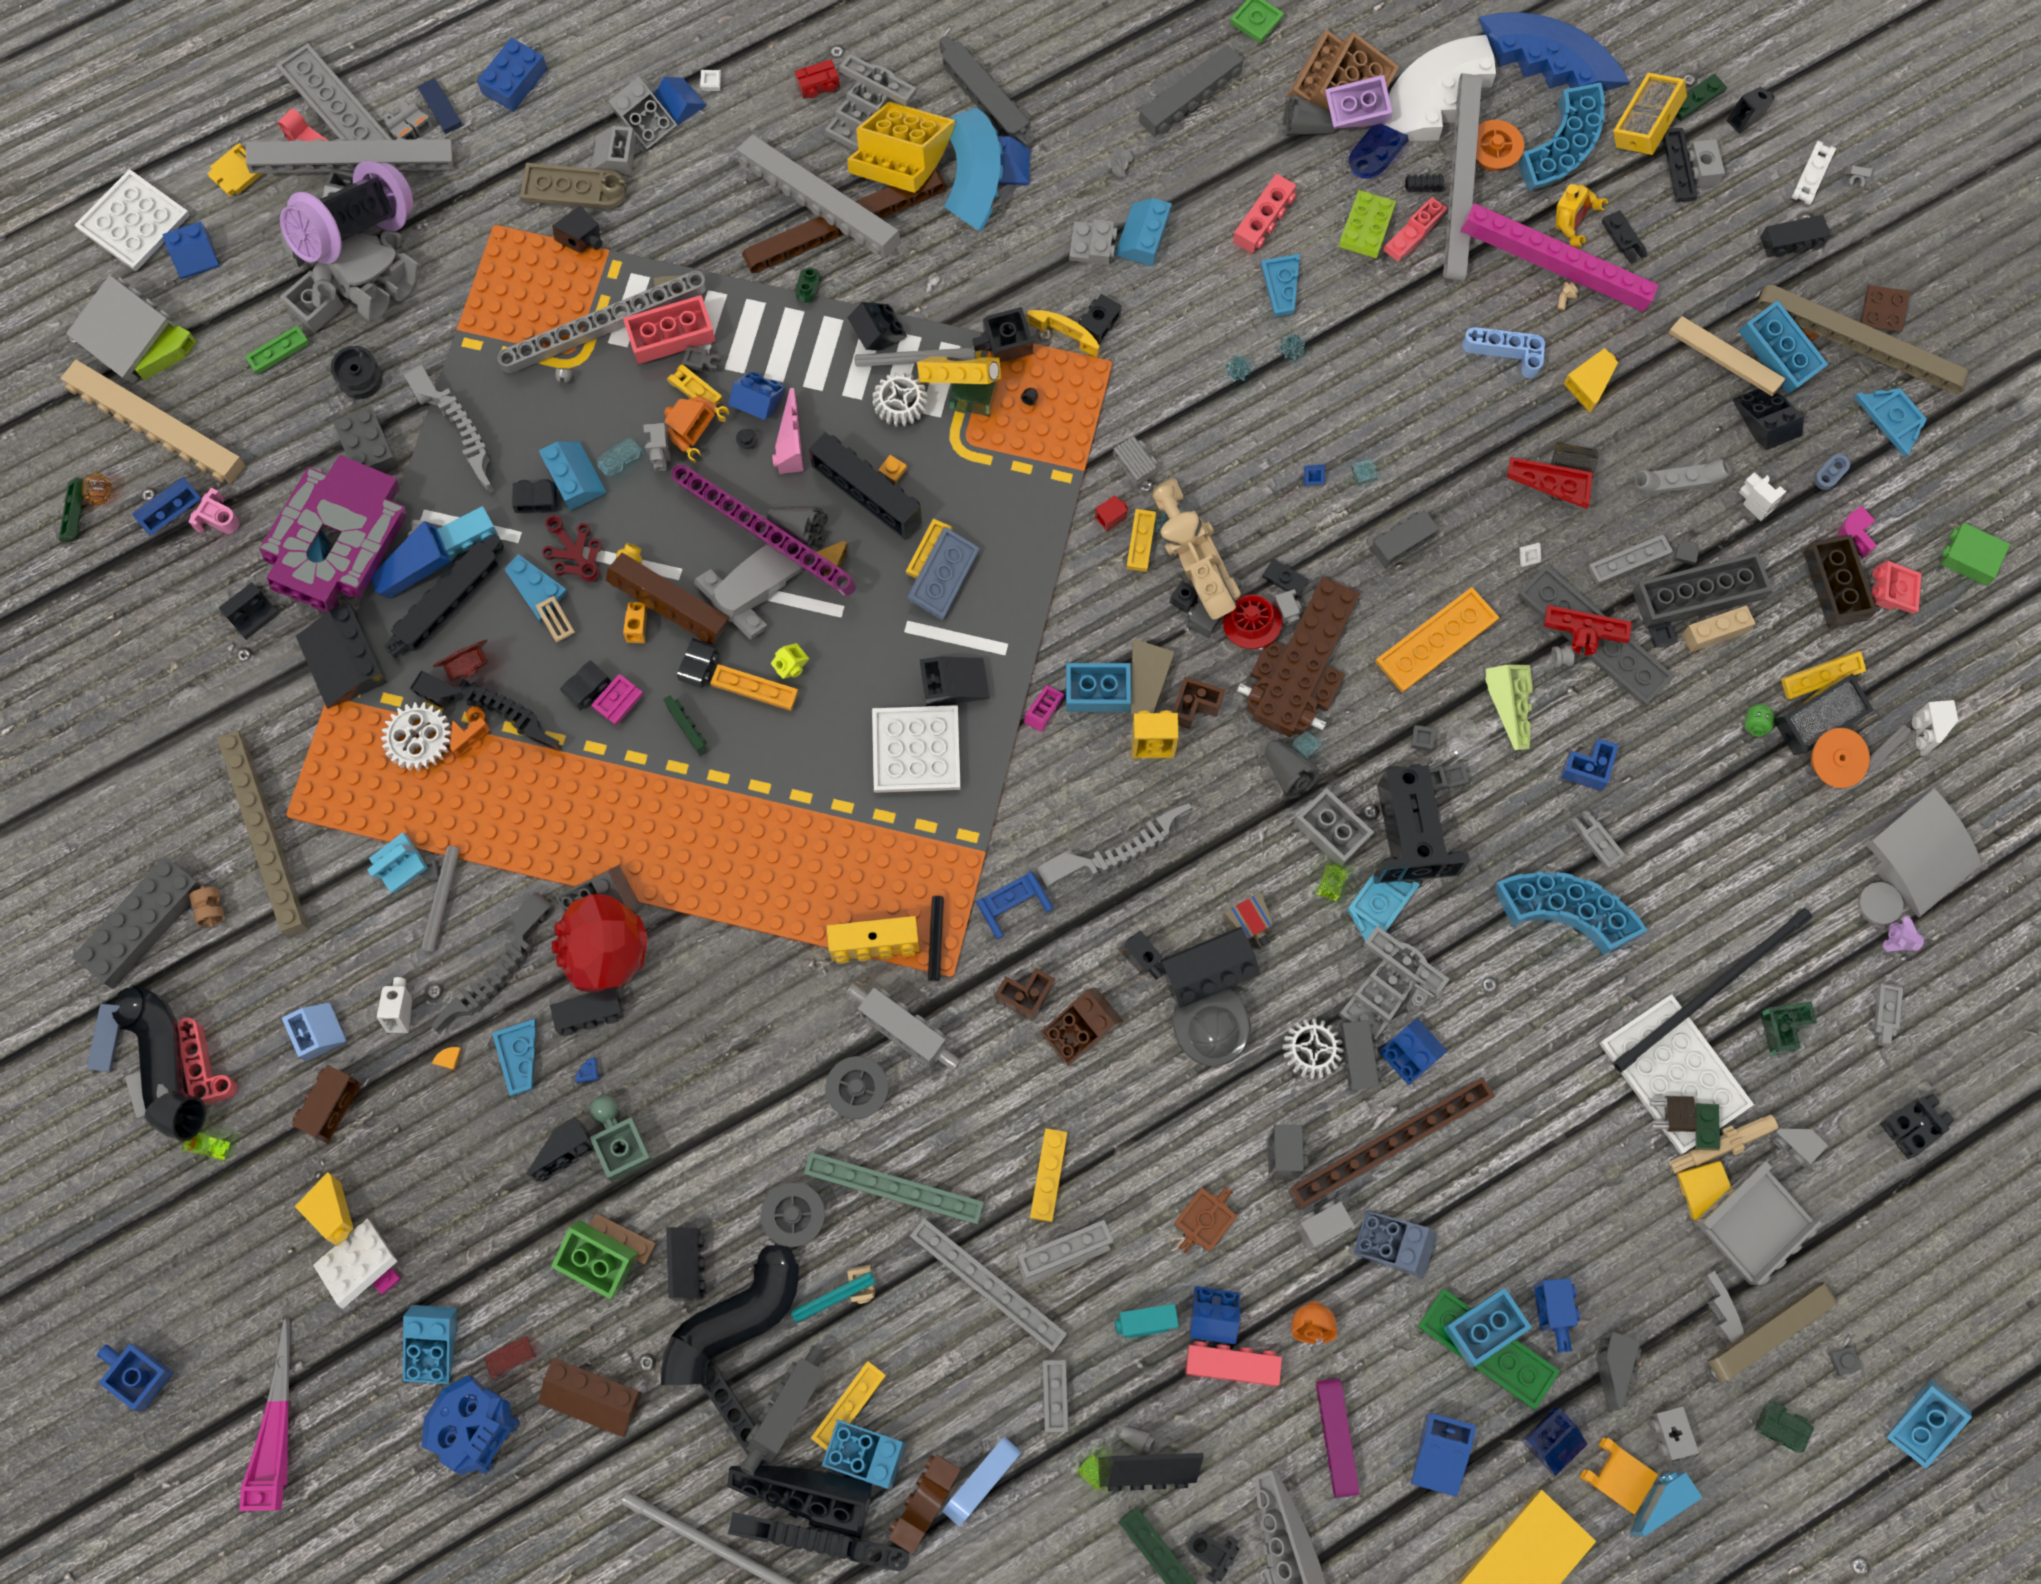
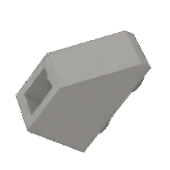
M1779 1128L1770 1134L1774 1144L1780 1149H1785L1791 1155V1160L1802 1167L1810 1165L1828 1146L1812 1129Z

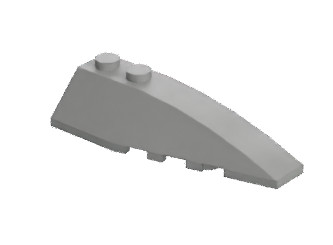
M1274 1469L1254 1476L1258 1508L1262 1512L1260 1528L1261 1531H1264L1265 1537L1263 1554L1267 1555L1268 1568H1265L1268 1584H1326L1309 1534L1277 1472Z

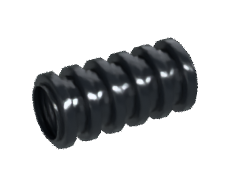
M1408 174L1405 179V189L1408 193L1411 190L1413 192H1417V190L1419 192H1423V190L1425 192L1430 190L1431 192L1436 190L1441 192L1444 185L1442 174H1438V176L1436 174L1431 176L1429 174L1425 176L1423 174L1419 176L1417 174L1413 176Z

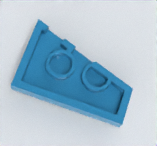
M1300 254L1261 260L1260 265L1274 317L1294 314Z
M536 1019L492 1033L509 1096L511 1097L533 1090Z

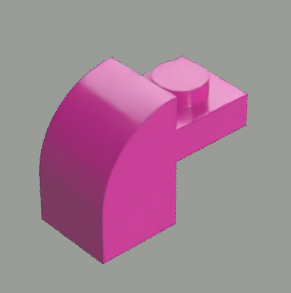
M1860 506L1841 524L1838 536L1852 535L1857 553L1865 558L1877 546L1865 532L1874 524L1875 520L1863 506Z

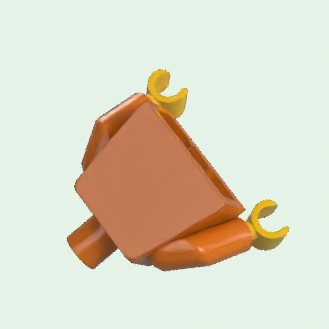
M701 396L688 400L679 399L674 407L668 406L664 412L666 417L665 424L669 427L667 431L671 442L681 451H686L689 459L694 463L697 462L692 458V455L694 453H698L701 457L702 455L698 449L689 446L695 445L714 417V413L717 414V418L721 422H726V418L721 416V413L729 415L726 407L721 406L718 408L715 403Z

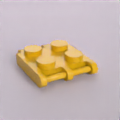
M241 143L235 145L210 166L211 170L207 174L229 196H232L234 193L239 195L264 174L249 172L246 158L240 154L242 152L246 156V151Z

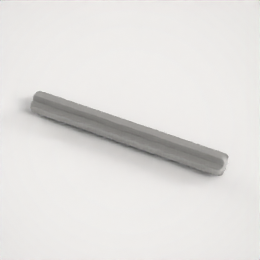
M447 846L421 947L426 952H433L435 949L460 851L455 846Z

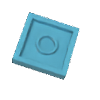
M402 832L369 858L373 865L367 870L371 877L382 879L390 893L395 894L427 870L428 867L407 833Z

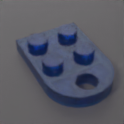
M1382 123L1373 125L1349 155V165L1352 173L1360 178H1373L1380 175L1409 141L1408 135ZM1361 165H1368L1365 169H1358Z

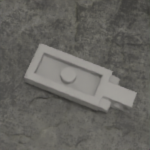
M1883 983L1878 985L1874 1027L1875 1033H1879V1046L1887 1047L1891 1045L1892 1036H1896L1897 1031L1900 1029L1903 987Z

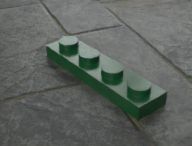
M1137 1507L1118 1522L1165 1584H1196Z

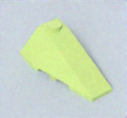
M1503 665L1487 668L1485 680L1488 685V691L1514 750L1530 749L1531 725L1527 720L1528 712L1532 710V705L1528 703L1529 693H1532L1533 689L1530 665Z

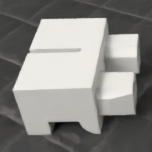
M1754 472L1746 479L1745 485L1740 489L1739 493L1746 498L1743 505L1762 521L1776 509L1786 491L1781 486L1775 490L1768 484V475L1762 479Z

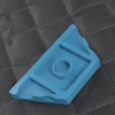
M1901 388L1889 391L1879 390L1871 394L1858 393L1854 397L1855 400L1905 458L1911 452V448L1917 440L1927 418Z

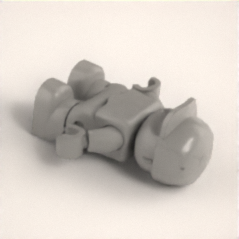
M387 230L381 234L380 239H378V236L356 234L341 241L342 248L339 258L330 264H323L318 261L307 262L298 257L287 244L281 231L283 247L293 257L295 265L301 267L305 262L315 265L312 271L314 279L312 303L315 307H320L322 296H328L330 300H335L337 289L344 297L351 299L353 303L358 305V313L370 322H375L385 313L390 296L398 302L403 301L415 286L418 263L404 253L396 254L392 247H400L402 239L400 233L396 231L391 232ZM378 281L385 284V291L376 287L374 283Z

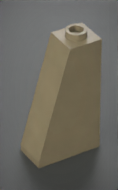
M1134 639L1131 664L1130 721H1133L1134 713L1139 711L1155 713L1174 658V651Z

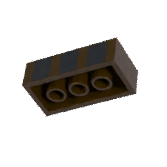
M1852 535L1811 542L1803 554L1828 628L1868 621L1877 612Z

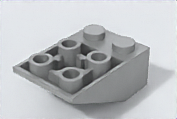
M639 76L608 101V105L625 126L633 127L635 137L646 149H649L677 126L676 122Z

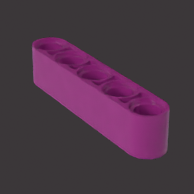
M1340 1378L1316 1381V1390L1334 1497L1359 1495V1486Z

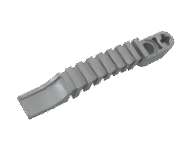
M421 363L403 372L420 405L424 403L437 405L442 409L443 416L450 415V421L456 422V427L461 429V436L465 438L462 441L463 445L466 446V449L462 450L463 454L467 456L468 463H470L485 489L489 493L494 492L486 477V468L490 462L488 458L489 452L466 411L463 410L461 404L458 403L456 397L452 396L449 388L442 392L437 391Z
M1188 803L1164 813L1156 818V827L1151 821H1148L1146 823L1147 827L1140 831V837L1136 836L1133 838L1132 846L1129 842L1124 844L1125 853H1123L1119 846L1115 848V857L1109 849L1105 851V860H1103L1099 851L1094 853V858L1091 860L1076 856L1073 850H1068L1040 865L1037 871L1048 889L1082 871L1089 872L1092 879L1097 877L1098 872L1105 875L1109 869L1114 871L1118 865L1123 867L1127 864V861L1133 862L1137 856L1143 857L1146 851H1153L1156 845L1158 847L1163 845L1164 840L1168 839L1169 829L1172 824L1190 814L1192 807Z

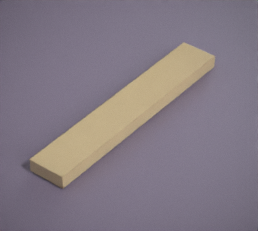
M1683 316L1680 317L1669 331V334L1771 396L1777 392L1786 379Z

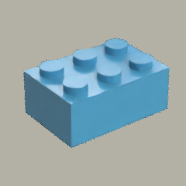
M1066 663V712H1130V663Z
M1503 1288L1443 1328L1471 1368L1532 1327L1506 1288Z

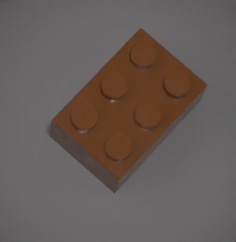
M326 1065L318 1073L317 1082L313 1089L307 1092L304 1105L295 1113L292 1126L328 1144L362 1083Z

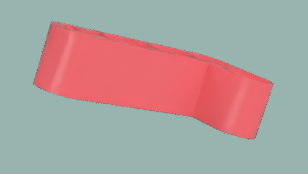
M293 108L277 122L288 141L297 139L304 141H314L316 139L329 141L310 128L302 115Z
M189 1017L181 1019L178 1022L188 1094L199 1098V1092L205 1088L206 1093L200 1098L205 1105L234 1097L238 1091V1085L233 1079L225 1075L213 1077L203 1026ZM198 1046L197 1052L191 1055L192 1048ZM202 1067L201 1074L195 1077L196 1069ZM228 1082V1088L221 1092L222 1084Z

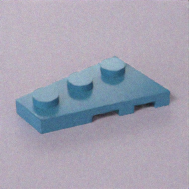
M519 554L504 569L540 623L543 620L535 605L552 596L559 603L567 594L566 588ZM551 602V603H549V605H550L551 609L553 610V608H554L555 606H554L553 603ZM544 606V607H542V610L544 611V613H545V615H546V617H547V615H548L549 613H548L547 609H546L545 606Z

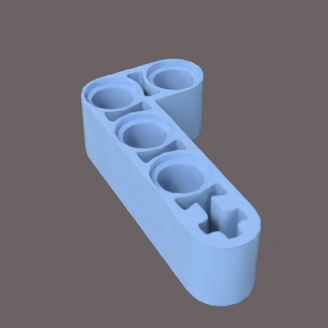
M1472 327L1467 330L1462 342L1463 349L1468 353L1522 359L1521 373L1529 379L1535 378L1539 374L1544 362L1545 341L1536 334Z
M1004 1436L947 1503L942 1512L960 1527L1022 1451Z

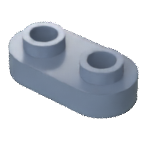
M1842 454L1833 455L1815 475L1814 482L1816 486L1822 490L1831 489L1850 468L1849 459Z

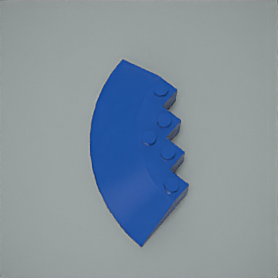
M1518 12L1481 16L1478 19L1485 35H1487L1499 67L1518 62L1524 78L1543 73L1549 89L1568 84L1569 88H1575L1601 82L1604 92L1629 85L1630 83L1622 67L1605 47L1582 30L1568 23L1538 14Z

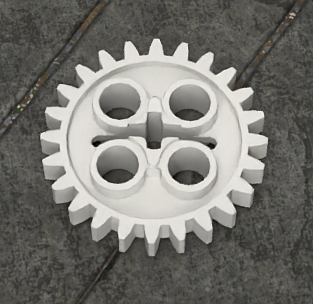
M414 702L413 708L406 704L405 711L397 708L398 715L390 714L393 719L392 722L385 721L388 728L382 729V732L387 735L381 737V740L385 743L382 745V748L387 751L385 753L387 757L392 758L391 761L394 764L398 763L400 768H404L406 765L409 771L412 770L413 766H415L417 771H420L421 765H424L428 770L430 762L436 766L437 762L435 759L443 760L444 758L441 753H449L445 746L451 744V741L448 739L451 737V731L448 730L452 726L446 723L448 721L447 717L442 716L443 713L440 709L436 711L433 705L428 708L425 703L420 708L416 702ZM421 719L418 725L412 726L415 720ZM437 732L434 738L428 739L430 733ZM401 735H406L403 741H398ZM422 748L420 753L413 754L415 749Z

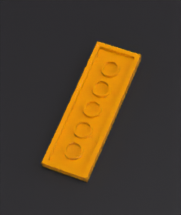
M1471 587L1378 657L1375 663L1401 693H1404L1499 620V616Z

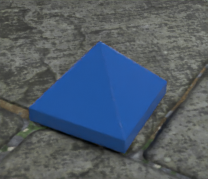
M1325 464L1304 466V486L1325 484Z

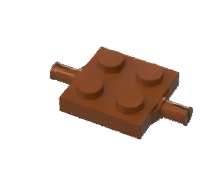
M1225 1186L1218 1197L1211 1195L1201 1187L1174 1222V1225L1183 1231L1186 1236L1185 1240L1178 1247L1182 1250L1188 1244L1183 1250L1184 1253H1187L1193 1243L1202 1246L1210 1253L1236 1219L1237 1215L1225 1203L1233 1193L1229 1190L1224 1196L1229 1189Z

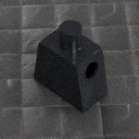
M1758 87L1744 94L1726 121L1739 134L1765 115L1775 99L1773 93L1770 91L1766 92L1763 87Z
M580 205L552 225L554 240L579 253L589 247L598 250L602 246L603 241L600 239L599 224Z

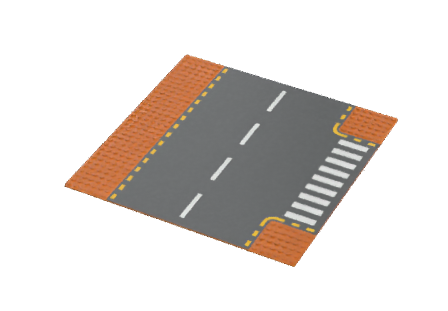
M494 225L436 386V390L439 392L449 388L452 396L456 397L458 403L466 411L489 452L488 458L490 460L486 468V477L494 492L489 493L485 489L470 463H468L467 456L463 454L462 450H465L466 446L463 445L462 441L465 438L461 436V429L456 427V422L450 421V415L443 416L442 409L439 406L430 404L396 500L397 504L405 506L407 517L378 568L407 539L408 532L412 529L411 522L413 520L426 521L435 525L438 529L482 506L504 545L503 551L497 556L499 567L417 651H410L407 648L397 657H393L384 648L393 636L391 630L398 620H402L410 607L417 604L422 599L424 593L432 589L437 584L438 579L442 575L447 574L452 569L453 564L467 552L457 555L450 563L391 599L378 595L373 588L374 583L371 578L364 591L357 615L387 683L329 709L324 704L286 812L287 817L385 842H391L403 832L407 833L418 850L445 856L447 846H455L460 850L458 855L460 860L572 887L620 865L639 903L829 948L827 925L916 916L920 952H916L914 956L909 957L897 954L893 955V958L881 959L880 956L871 957V959L928 972L932 896H943L940 975L953 977L1111 372L1112 362L1106 359L1033 344V354L1000 362L1001 379L990 384L921 382V385L925 386V392L928 395L926 399L928 405L925 407V413L920 414L921 418L919 420L914 418L913 425L907 421L905 427L902 423H899L896 427L894 421L888 425L886 419L881 420L880 414H876V407L873 406L872 402L874 400L873 392H876L875 387L880 385L881 379L887 381V375L893 378L895 372L898 376H902L905 372L907 378L913 375L914 380L919 379L917 363L857 367L855 366V355L974 348L972 339L980 337L984 332L894 313L902 324L907 337L880 351L865 350L847 318L858 306L857 304L816 296L813 301L804 303L796 298V291L603 248L594 250L592 247H589L579 253L555 241L554 237ZM692 271H699L704 275L706 282V291L702 294V298L716 342L695 348L707 350L708 356L712 354L720 356L721 362H712V365L717 366V372L710 371L708 367H704L703 372L689 370L722 395L723 400L716 407H726L729 415L721 413L720 415L726 418V422H721L718 420L717 414L714 413V417L695 445L689 446L698 449L702 457L698 453L692 455V458L697 463L692 462L688 457V453L681 451L670 440L671 461H667V470L654 471V465L650 463L645 449L648 442L644 434L643 425L665 423L666 417L664 412L668 406L674 407L679 399H690L667 380L671 374L674 375L677 372V368L683 362L686 350L637 364L626 327H622L514 373L503 371L498 361V354L501 350L651 289L655 287L654 278L684 275ZM694 281L692 283V285L698 286L701 284L700 281ZM656 297L654 300H655V301H661V300H663L664 298H658V299H657V297ZM638 304L636 306L637 309H642L645 307L644 304ZM619 312L617 316L623 317L626 315V312ZM602 319L598 322V324L603 325L607 323L608 320ZM583 327L580 329V332H586L589 328ZM563 335L561 340H567L570 336ZM544 343L542 348H548L551 343ZM981 350L975 352V359L981 357L992 358L990 351ZM525 351L523 355L529 356L532 351ZM508 358L504 361V363L509 364L513 361V359ZM556 368L572 370L571 380L564 383V378H562L561 383L558 382L555 377ZM749 372H757L763 378L780 382V385L786 387L773 415L766 420L728 405L733 383ZM1031 387L1038 392V400L1033 406L1026 405L1020 398L1026 388ZM794 388L804 471L779 474L778 467L773 465L772 455L776 454L775 445L789 390ZM892 391L886 395L884 401L892 395ZM917 398L913 399V402L908 404V408H910L915 403ZM742 429H751L757 436L756 444L750 449L741 448L737 444L736 435ZM824 432L830 436H836L844 447L853 449L857 457L862 461L863 459L867 460L876 472H878V469L889 455L907 465V470L896 484L904 490L907 496H912L919 501L922 523L907 540L903 539L812 467L809 448ZM557 441L580 442L607 493L569 511L557 488V511L550 513H515L512 507L513 483H517L520 480H528L535 483L542 479L554 482L538 450ZM679 464L687 466L765 519H767L768 512L772 507H818L822 509L824 513L828 514V522L824 526L822 533V544L810 548L815 552L841 541L847 542L848 552L841 569L848 573L856 583V589L853 594L849 596L841 595L802 569V572L787 580L784 587L770 594L767 601L752 608L767 624L765 631L750 640L733 622L728 621L726 630L714 643L717 646L720 657L718 663L713 665L710 670L712 672L711 680L719 664L798 689L799 693L792 711L711 686V680L708 684L704 685L703 689L679 681L677 673L692 638L700 639L671 620L664 618L663 615L647 607L645 644L626 643L623 630L628 603L640 601L631 598L622 590L613 587L605 581L608 567L615 561L618 550L624 548L626 543L633 544L642 549L640 553L642 565L713 607L711 600L694 584L695 578L711 569L719 578L724 580L742 562L766 545L681 488L671 476L673 468ZM687 474L682 475L680 480L684 479ZM702 484L698 485L696 490H699ZM715 495L712 501L716 500L718 495ZM734 505L730 506L728 508V511H731L734 508ZM557 515L561 518L563 530L574 545H576L578 536V525L581 523L589 525L591 533L586 537L582 555L586 561L590 552L589 541L592 539L600 540L602 550L598 552L596 565L599 567L600 574L595 581L585 582L579 575L566 573L563 576H558L553 568L555 563L564 562L565 565L579 566L575 560L561 558L546 560L544 558L542 550L546 546L567 550L558 536L547 530L545 521L549 516ZM750 516L745 517L743 522L748 521ZM933 519L952 526L953 532L980 548L942 620L906 599L916 578L907 575L906 570ZM558 524L552 525V528L558 527ZM766 526L762 527V528L760 529L759 533L764 532L765 529H766ZM582 528L580 532H586L587 528ZM779 537L776 541L780 543L782 541V537ZM593 544L592 548H597L599 544ZM795 548L792 554H796L799 548ZM552 551L546 552L547 556L552 554ZM518 554L566 588L567 594L560 600L559 605L574 629L575 634L556 643L544 621L539 622L504 570ZM815 558L811 559L808 562V565H812L815 561ZM558 567L557 571H562L564 567ZM587 571L586 575H591L593 571ZM848 580L843 581L840 587H845ZM554 607L552 611L554 612L556 618L561 624L563 630L567 632L568 629L566 625L564 624L562 618L560 617L559 613ZM548 614L547 618L551 623L553 629L555 630L557 636L561 635L555 623L553 622L551 616ZM797 643L809 660L802 668L803 671L795 678L783 679L771 665V662L776 657L775 653L780 648ZM940 656L983 658L990 699L943 705H958L960 790L874 793L872 708L926 707L919 659ZM590 660L609 677L611 682L620 674L644 693L617 726L594 710L592 706L579 710L560 690L562 685ZM420 671H424L453 687L458 686L462 679H465L470 685L474 682L480 688L484 686L489 692L493 690L498 696L502 694L507 700H514L517 705L520 703L525 709L532 710L534 715L537 716V720L540 721L541 731L558 740V744L562 746V749L556 751L528 738L525 732L522 735L518 734L517 729L511 725V720L505 719L503 713L501 715L496 713V708L492 711L487 709L486 703L481 709L485 714L484 722L488 725L490 731L459 758L452 752L450 745H446L445 747L449 750V753L442 752L441 755L444 759L436 758V766L430 762L428 770L424 765H421L420 771H417L415 766L409 771L406 765L404 768H400L398 763L394 764L391 761L392 758H388L385 754L387 751L382 748V745L385 743L381 740V737L387 736L382 732V729L388 728L385 721L392 722L393 719L390 714L397 716V708L405 711V705L407 704L410 708H413L414 702L418 704L419 708L423 703L428 708L433 705L436 711L440 709L443 713L442 716L447 717L448 721L446 723L452 726V721L454 720L463 731L467 729L470 722L467 719L466 712L471 707L467 705L465 699L448 703L445 708H441L419 697L409 689ZM598 694L597 696H595L594 701H595L601 694ZM669 695L672 696L674 701L677 699L680 701L685 709L682 713L685 717L690 716L696 726L693 728L696 734L701 733L705 738L707 744L704 746L707 752L702 756L698 755L666 707L663 699ZM477 701L472 706H478ZM421 719L415 720L412 726L418 725ZM437 732L430 733L428 739L434 738ZM401 735L398 741H403L406 735ZM422 748L415 749L413 754L420 753Z

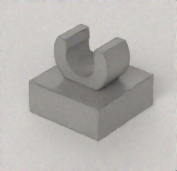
M1848 166L1846 174L1852 175L1848 179V185H1853L1854 179L1858 178L1860 180L1859 186L1863 187L1865 184L1864 177H1871L1872 169Z

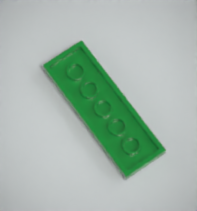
M1443 1288L1417 1328L1464 1360L1443 1327L1472 1308ZM1516 1339L1474 1366L1476 1370L1533 1410L1537 1409L1560 1370Z

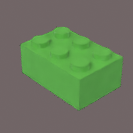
M579 1220L569 1227L551 1267L611 1300L621 1291L639 1252Z

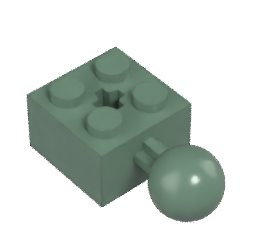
M601 1095L591 1102L589 1112L595 1122L604 1125L605 1130L591 1136L590 1140L607 1178L613 1182L652 1163L653 1160L636 1122L630 1117L617 1123L616 1117L619 1107L616 1100L611 1096ZM621 1145H623L626 1148L625 1152L622 1154L617 1153L620 1151L619 1147Z

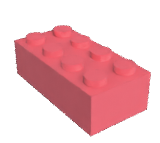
M702 295L623 318L637 364L685 351L687 346L699 347L716 342Z

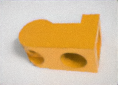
M641 602L628 603L623 630L626 643L645 644L647 607Z

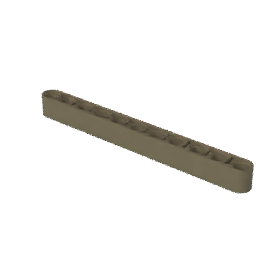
M1765 285L1757 303V307L1760 310L1764 311L1778 300L1796 324L1805 330L1950 393L1958 394L1963 392L1969 375V371L1966 368L1775 285Z

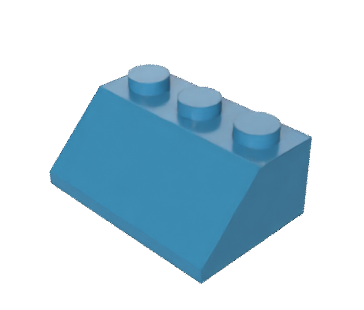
M1154 198L1132 203L1115 256L1153 266L1170 218L1172 203Z
M557 441L538 450L569 511L607 493L580 442Z

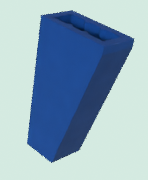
M426 521L422 522L377 569L372 580L374 583L373 588L378 595L391 599L451 562L436 526Z

